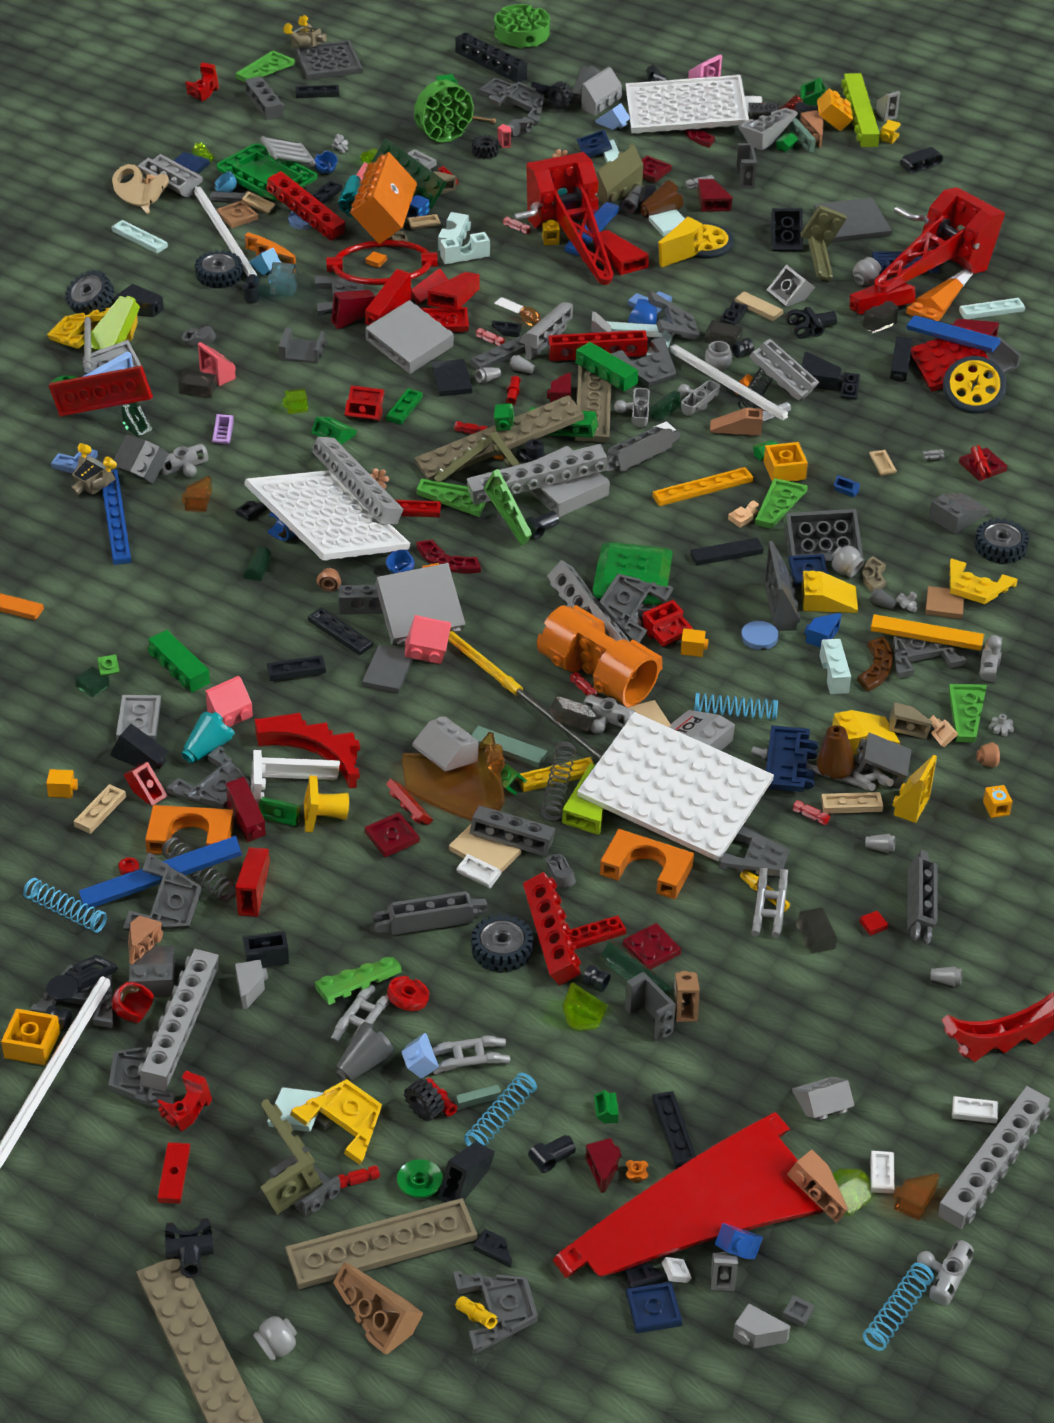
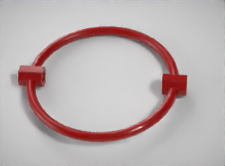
M385 240L378 244L376 241H369L350 246L339 252L335 257H326L327 272H334L340 278L353 283L385 285L389 278L370 279L344 273L342 258L352 252L372 247L394 246L409 248L420 252L422 267L411 273V280L424 274L430 267H438L437 252L430 253L424 247L411 242Z

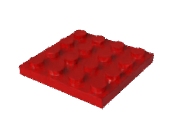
M940 338L912 347L910 355L931 392L943 388L945 373L955 361L968 356L988 358L984 350ZM971 366L968 370L971 373H975L977 368ZM957 375L955 380L961 382L964 380V377Z

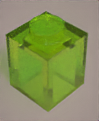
M305 388L285 391V398H282L283 408L287 409L288 414L308 412Z

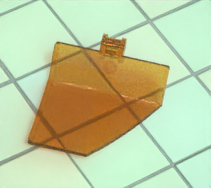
M488 732L478 746L477 762L448 771L442 770L422 753H403L401 759L405 789L431 805L472 821V817L479 805L500 811L505 803L501 771L505 766V759L502 756L503 747L495 744L494 733Z

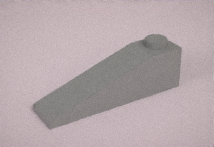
M787 108L771 112L770 116L762 115L759 116L758 120L753 121V119L745 121L739 125V130L748 143H753L756 149L763 150L775 141L797 116V112Z

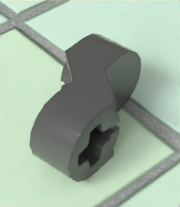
M527 117L513 119L507 126L511 127L512 136L528 134L534 127V120Z
M205 326L199 330L190 328L182 335V340L187 347H193L200 342L208 345L216 338V334L210 326Z
M553 854L546 858L547 869L559 887L567 888L576 883L574 871L570 868L563 855Z

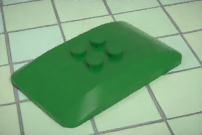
M259 143L240 150L216 165L217 170L223 174L231 171L238 184L272 200L278 199L266 190L267 180L280 171L302 188L318 178L316 172L297 162L273 159L265 146Z
M617 542L602 544L593 585V596L602 599L617 574L641 579L640 581L648 583L655 582L656 585L667 587L673 552L664 547ZM647 595L643 603L663 604V602L651 595Z

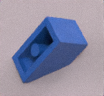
M836 613L814 618L811 624H807L805 628V643L821 648L822 640L833 639L840 628L842 614Z
M722 1223L714 1245L739 1257L755 1259L763 1237Z

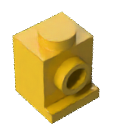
M548 220L547 223H543V245H559V224L554 220Z

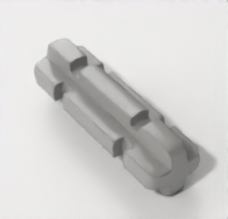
M708 175L706 178L704 176L695 178L693 181L692 179L687 180L686 187L691 189L695 186L696 188L698 186V179H714V177Z

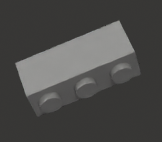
M607 67L582 84L581 110L597 115L621 99L622 85L611 67Z
M446 716L429 721L412 744L415 749L444 771L478 761V740Z

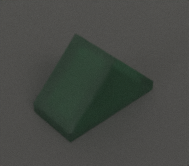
M138 402L121 407L123 427L135 436L140 437L153 430Z

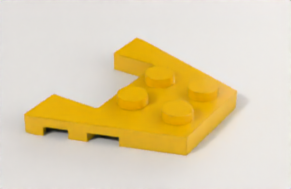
M106 308L105 312L100 313L99 310H94L89 315L79 313L65 316L47 334L49 340L79 349L84 344V335H79L84 331V319L89 317L91 322L100 321L110 308Z
M950 559V594L986 604L998 597L1000 592L1005 593L1009 587L1014 588L1017 585L1018 579L1003 574L998 582H993L986 577L974 576L973 573L964 572L966 568L965 562Z
M346 1079L324 1091L322 1095L307 1100L302 1106L294 1107L290 1115L304 1126H307L318 1112L323 1113L355 1136V1139L345 1149L344 1154L361 1165L382 1104Z

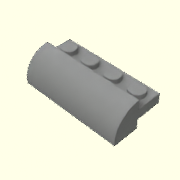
M161 154L153 160L147 158L138 165L142 174L146 176L147 174L155 176L159 174L167 175L169 183L166 187L184 197L192 196L194 194V187L203 182L202 176Z
M567 302L560 303L522 336L520 343L525 344L526 359L532 360L548 346V335H560L566 330V323L572 318L573 304Z
M771 339L765 341L760 348L753 351L749 356L755 365L760 366L768 376L777 381L780 387L785 388L798 401L804 400L819 383L817 379Z

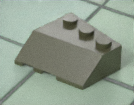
M633 143L628 146V150L625 152L621 151L615 160H610L596 171L598 179L597 197L604 204L623 199L628 196L635 186H642L643 163Z

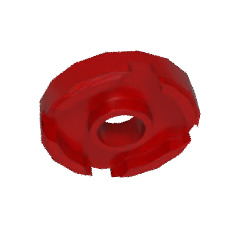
M400 976L391 980L387 989V996L396 1007L407 1011H418L427 1005L429 990L418 979L411 980L408 976Z

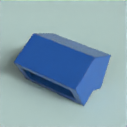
M837 475L834 486L836 491L854 498L859 492L860 483Z

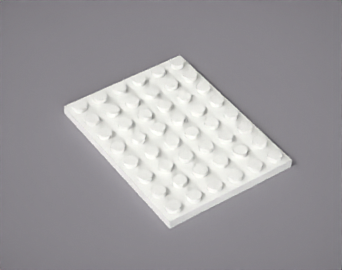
M741 75L626 83L631 133L640 134L642 132L654 133L657 131L668 132L671 130L739 126L749 120Z
M330 470L248 478L245 480L244 485L322 560L327 561L336 558L342 559L344 557L407 550L410 547L411 543L390 524H380Z
M634 712L578 789L577 796L719 862L773 781L774 775Z

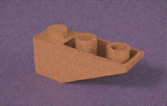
M817 110L801 113L799 122L816 139L815 144L821 148L823 118Z
M744 408L710 421V433L761 435L763 409Z
M138 916L130 923L128 938L130 964H134L161 941L163 937V931L161 930L162 922Z
M811 1149L795 1163L787 1175L830 1218L838 1223L847 1212L848 1207L829 1166Z

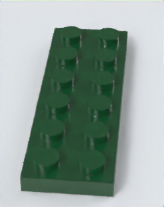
M385 138L372 163L376 162L380 155L390 152L417 182L413 196L418 195L429 199V208L432 209L448 182Z

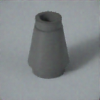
M875 588L869 601L873 602V605L891 610L897 604L896 599L881 588Z

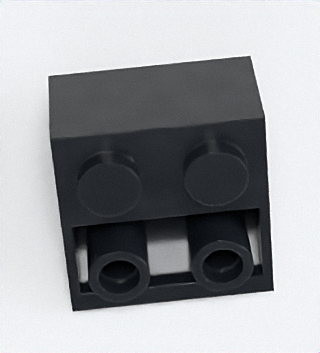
M284 930L242 936L246 962L261 960L262 968L289 964L288 943Z

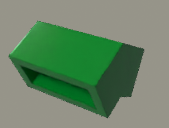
M787 133L781 136L775 143L778 150L787 152L799 139L793 133Z
M769 440L754 445V456L758 457L759 461H763L765 445H774L777 442Z
M606 1090L595 1094L596 1117L604 1124L618 1123L619 1113L616 1092L608 1093Z

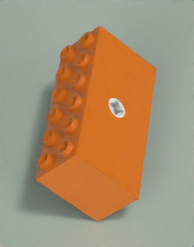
M390 152L380 155L376 162H371L366 166V171L357 190L358 193L354 197L355 201L350 212L378 244H381L402 229L417 186V182Z

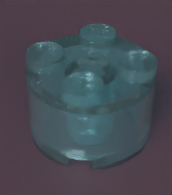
M272 263V274L268 276V283L271 284L270 294L294 296L297 288L295 276L298 277L296 264Z

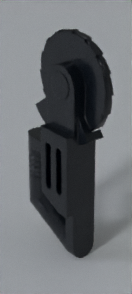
M96 954L73 965L76 974L65 972V975L55 976L50 979L46 987L47 994L55 1000L64 1001L70 999L78 991H82L97 983L100 977H106L116 972L118 967L115 963ZM98 964L104 968L100 970L92 965Z

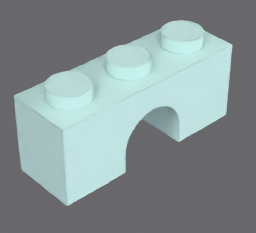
M450 213L447 219V229H442L438 236V250H440V240L453 237L456 238L460 247L462 246V240L466 238L467 231L471 227L469 215Z
M485 232L470 234L469 243L460 247L455 237L440 240V256L445 264L490 256V240Z
M822 640L820 659L823 669H827V684L830 694L849 693L851 674L841 640Z

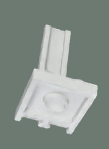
M253 750L251 792L259 807V800L261 797H264V792H261V790H265L266 778L262 777L309 779V775L317 776V779L337 780L340 761L264 758L261 755V750Z

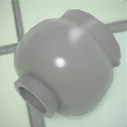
M871 257L858 261L853 268L855 282L865 286L874 284L881 271L880 264Z
M723 341L710 343L709 348L705 352V362L719 371L727 369L732 362L730 346Z
M849 545L843 548L838 547L831 556L833 559V569L841 575H847L849 578H852L860 570L865 561L861 558L860 552Z
M273 1316L262 1322L259 1326V1331L255 1332L253 1336L272 1361L276 1357L280 1358L288 1355L296 1345L294 1336L298 1333L287 1318L282 1320L278 1316Z

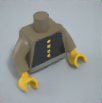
M305 15L300 16L298 24L305 27L291 31L293 26L286 23L283 28L284 33L290 34L292 47H315L322 42H326L327 36L326 34H321L320 28H313L310 24H307L308 17Z
M80 443L77 449L82 454L79 456L76 470L72 473L76 483L71 487V490L76 495H79L83 490L90 494H95L115 480L111 469H115L117 464L110 457H105L103 463L91 456L87 457L92 449L90 446Z

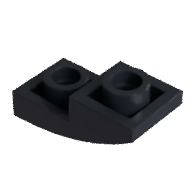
M536 81L531 82V87L536 88L537 92L543 93L544 97H549L547 96V89L550 86Z
M733 301L729 309L726 308L720 321L737 325L746 314L748 305Z
M844 372L840 398L857 400L860 374Z

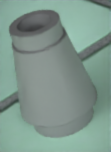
M514 355L510 361L509 368H512V371L532 374L535 365L519 355Z
M480 367L475 372L477 382L482 384L501 376L499 368Z
M890 834L866 836L865 847L889 854V852L895 851V836H890Z
M957 966L932 968L931 981L956 987V985L961 986L962 969L957 968Z

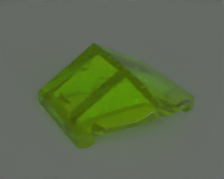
M571 983L562 1004L567 1024L577 1031L597 1029L607 1008V1004L574 983Z
M838 1169L832 1174L848 1207L846 1212L848 1216L871 1201L869 1178L865 1172L860 1169Z

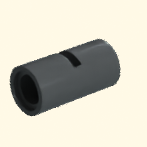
M635 186L622 202L621 206L624 212L632 214L642 203L638 200L642 195L641 190L643 186Z

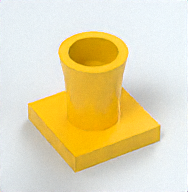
M309 775L303 803L305 832H313L317 815L347 820L349 794H319L317 776Z

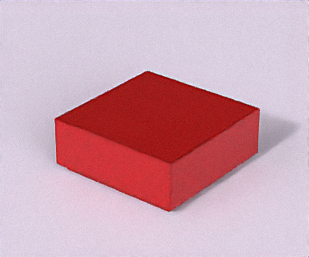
M878 910L860 917L859 922L870 936L888 929V923Z

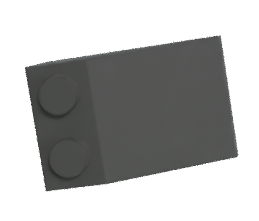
M126 434L113 460L117 464L116 468L153 484L169 453L149 441Z
M964 493L942 494L931 501L929 518L952 533L957 534L990 513V509Z
M153 946L142 958H139L134 964H130L129 982L145 986L153 993L154 997H171L174 988L175 946Z

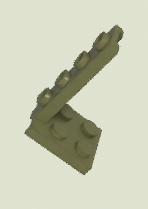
M819 205L802 230L801 237L808 239L816 276L821 280L830 282L833 274L826 247L835 238L847 220V216Z
M494 431L487 438L485 436L480 438L476 442L478 445L473 449L470 446L462 452L464 455L461 458L455 457L449 462L450 466L445 470L442 467L435 472L434 480L442 482L492 443L497 455L504 457L505 460L503 462L507 468L520 465V463L496 431Z
M267 1098L261 1103V1106L298 1161L261 1186L271 1207L278 1215L322 1186L323 1183L313 1167L315 1160L309 1151L304 1153L302 1150L304 1144L299 1136L293 1137L291 1134L294 1131L287 1119L282 1121L280 1118L283 1115L277 1104L272 1106Z

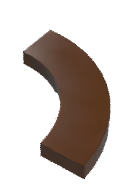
M884 636L868 642L867 647L873 655V665L867 671L857 676V681L867 692L882 684L892 668V649Z

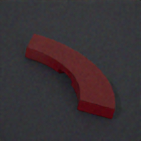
M701 129L683 130L689 139L704 147L710 148L715 142V136L707 134Z
M434 539L416 542L418 552L431 564L439 563L440 565L448 563L450 571L455 573H481L477 557L449 556L437 546Z

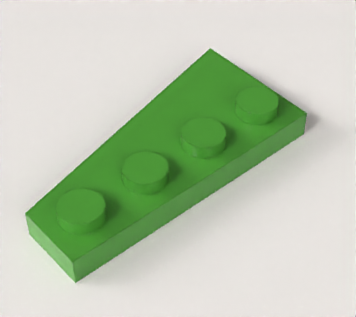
M271 51L235 73L236 79L245 82L246 79L259 76L264 77L295 65V59L276 51Z
M497 469L492 472L483 489L522 546L529 541L532 533L502 474Z
M774 478L755 519V525L772 529L807 492L808 486Z
M421 479L417 487V495L433 501H440L441 504L477 517L481 516L486 502L474 505L466 486Z
M949 684L948 691L954 730L958 733L955 737L956 742L976 741L987 685Z
M385 957L376 963L363 964L360 968L344 970L334 976H324L314 983L318 993L330 1005L335 1003L334 998L342 995L343 998L352 995L351 991L356 988L363 990L368 988L372 981L381 982L402 971L400 964L394 957Z

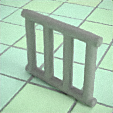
M264 136L260 138L273 159L310 164L312 166L316 164L302 143L265 138Z

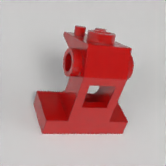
M202 62L200 64L202 79L196 82L185 81L187 95H191L203 102L210 97L213 90L217 91L219 89L216 66Z
M187 1070L182 1076L187 1091L183 1100L177 1101L174 1104L157 1100L159 1115L162 1118L165 1117V1120L172 1128L176 1126L181 1132L192 1125L203 1106H209L212 1101L206 1078ZM179 1107H183L181 1111H177Z

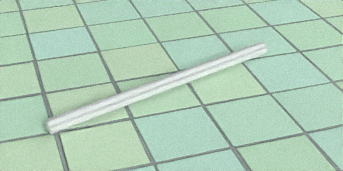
M195 186L194 194L230 251L235 253L236 256L238 255L242 260V269L248 277L250 274L257 276L203 189Z
M676 344L670 346V352L780 420L788 418L786 410Z
M100 977L0 1142V1168L110 986L108 978Z

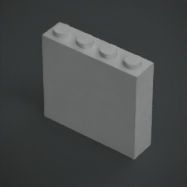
M410 300L365 328L366 340L409 374L453 347L454 334L450 330H447Z
M566 446L536 460L563 454L573 450L569 446ZM598 472L529 490V492L550 511H555L559 518L609 495L610 481Z
M448 563L377 577L375 586L392 645H405L414 615L451 622L450 631H453L455 634L462 632L464 629L465 621Z

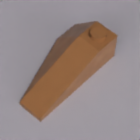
M347 1262L343 1263L333 1282L345 1303L350 1305L356 1315L354 1318L357 1323L362 1324L365 1329V1336L368 1341L384 1354L390 1353L414 1333L423 1315L420 1310L406 1299Z

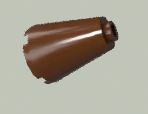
M671 180L665 181L641 204V214L649 218L652 215L683 207V196L676 191L678 190L676 184Z
M833 725L826 731L817 758V769L823 776L826 774L831 779H842L852 774V770L856 767V762L846 729L839 725Z

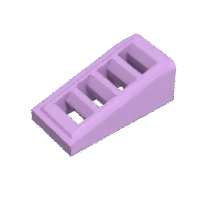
M216 414L212 443L230 445L234 416Z

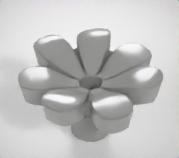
M340 134L335 135L332 148L334 150L338 149L340 153L348 151L346 146L348 141L344 140V136Z
M911 592L908 596H905L903 593L898 595L896 601L900 603L902 608L907 607L911 612H916L917 603L914 601L917 595L914 592Z
M1000 714L999 719L996 717L992 718L988 728L993 730L994 734L1001 732L1002 736H1007L1008 732L1014 731L1013 721L1011 719L1006 720L1007 716Z

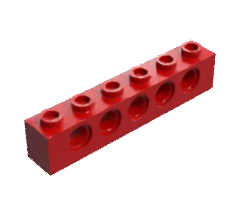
M282 171L268 178L266 190L327 239L332 241L344 234L345 221Z
M646 330L548 335L547 352L549 361L576 360V350L589 342L610 354L623 350L628 357L647 356L648 338Z
M542 872L525 881L523 887L549 975L560 986L581 974L579 968L581 962L574 952L576 946L569 935L571 934V929L565 922L567 918L566 913L560 906L562 900L555 890L557 884L552 877L549 878Z

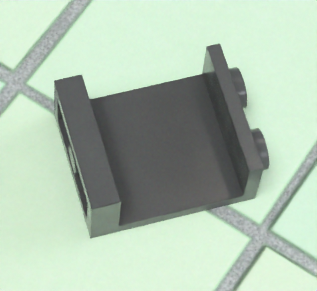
M738 143L736 171H740L739 189H755L757 160L753 143Z
M285 327L279 344V360L318 364L320 357H323L324 348L327 346V338H324V331L320 332L318 341L292 339V328Z
M1000 337L1001 343L993 353L987 352L986 354L1005 373L1019 367L1021 354ZM990 372L984 373L987 379L993 377Z
M869 732L865 739L862 738L859 742L858 749L860 752L855 760L858 763L856 771L861 772L866 763L893 773L894 783L892 786L900 788L908 776L912 749Z
M642 972L627 981L625 1010L631 1014L644 1007L655 1018L654 1040L658 1041L663 1037H668L674 1028L676 1004L645 972Z
M305 1146L302 1148L304 1153L307 1151L310 1152V1150ZM293 1154L269 1170L270 1179L275 1178L284 1172L287 1167L298 1162ZM314 1164L313 1167L317 1171L323 1185L293 1204L305 1217L312 1212L318 1211L324 1203L334 1199L340 1192V1178L336 1175L330 1180Z

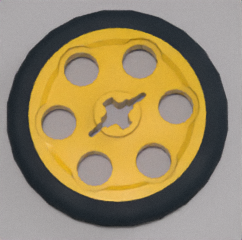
M700 222L703 224L704 248L695 257H719L732 249L734 238L730 231L717 224Z
M968 356L955 361L948 368L943 379V389L949 402L956 408L969 413H981L994 408L1001 402L1007 389V381L1001 368L992 360L981 356ZM974 366L977 368V371L971 373L968 368ZM990 372L993 377L987 379L984 377V373ZM961 375L964 377V380L958 382L955 380V376ZM977 380V385L972 390V384ZM992 387L995 392L988 394L986 388ZM964 390L966 395L960 397L957 395V391ZM974 396H979L981 398V402L975 403L972 400V398Z

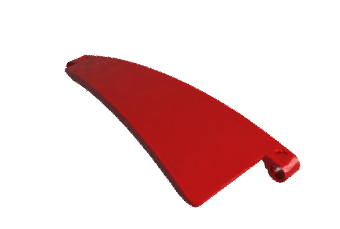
M774 1112L719 1142L644 1190L558 1253L552 1262L565 1278L572 1276L587 1263L597 1276L603 1277L695 1245L715 1240L722 1223L747 1231L778 1222L819 1214L824 1211L787 1175L798 1159L780 1139L791 1129L778 1113Z

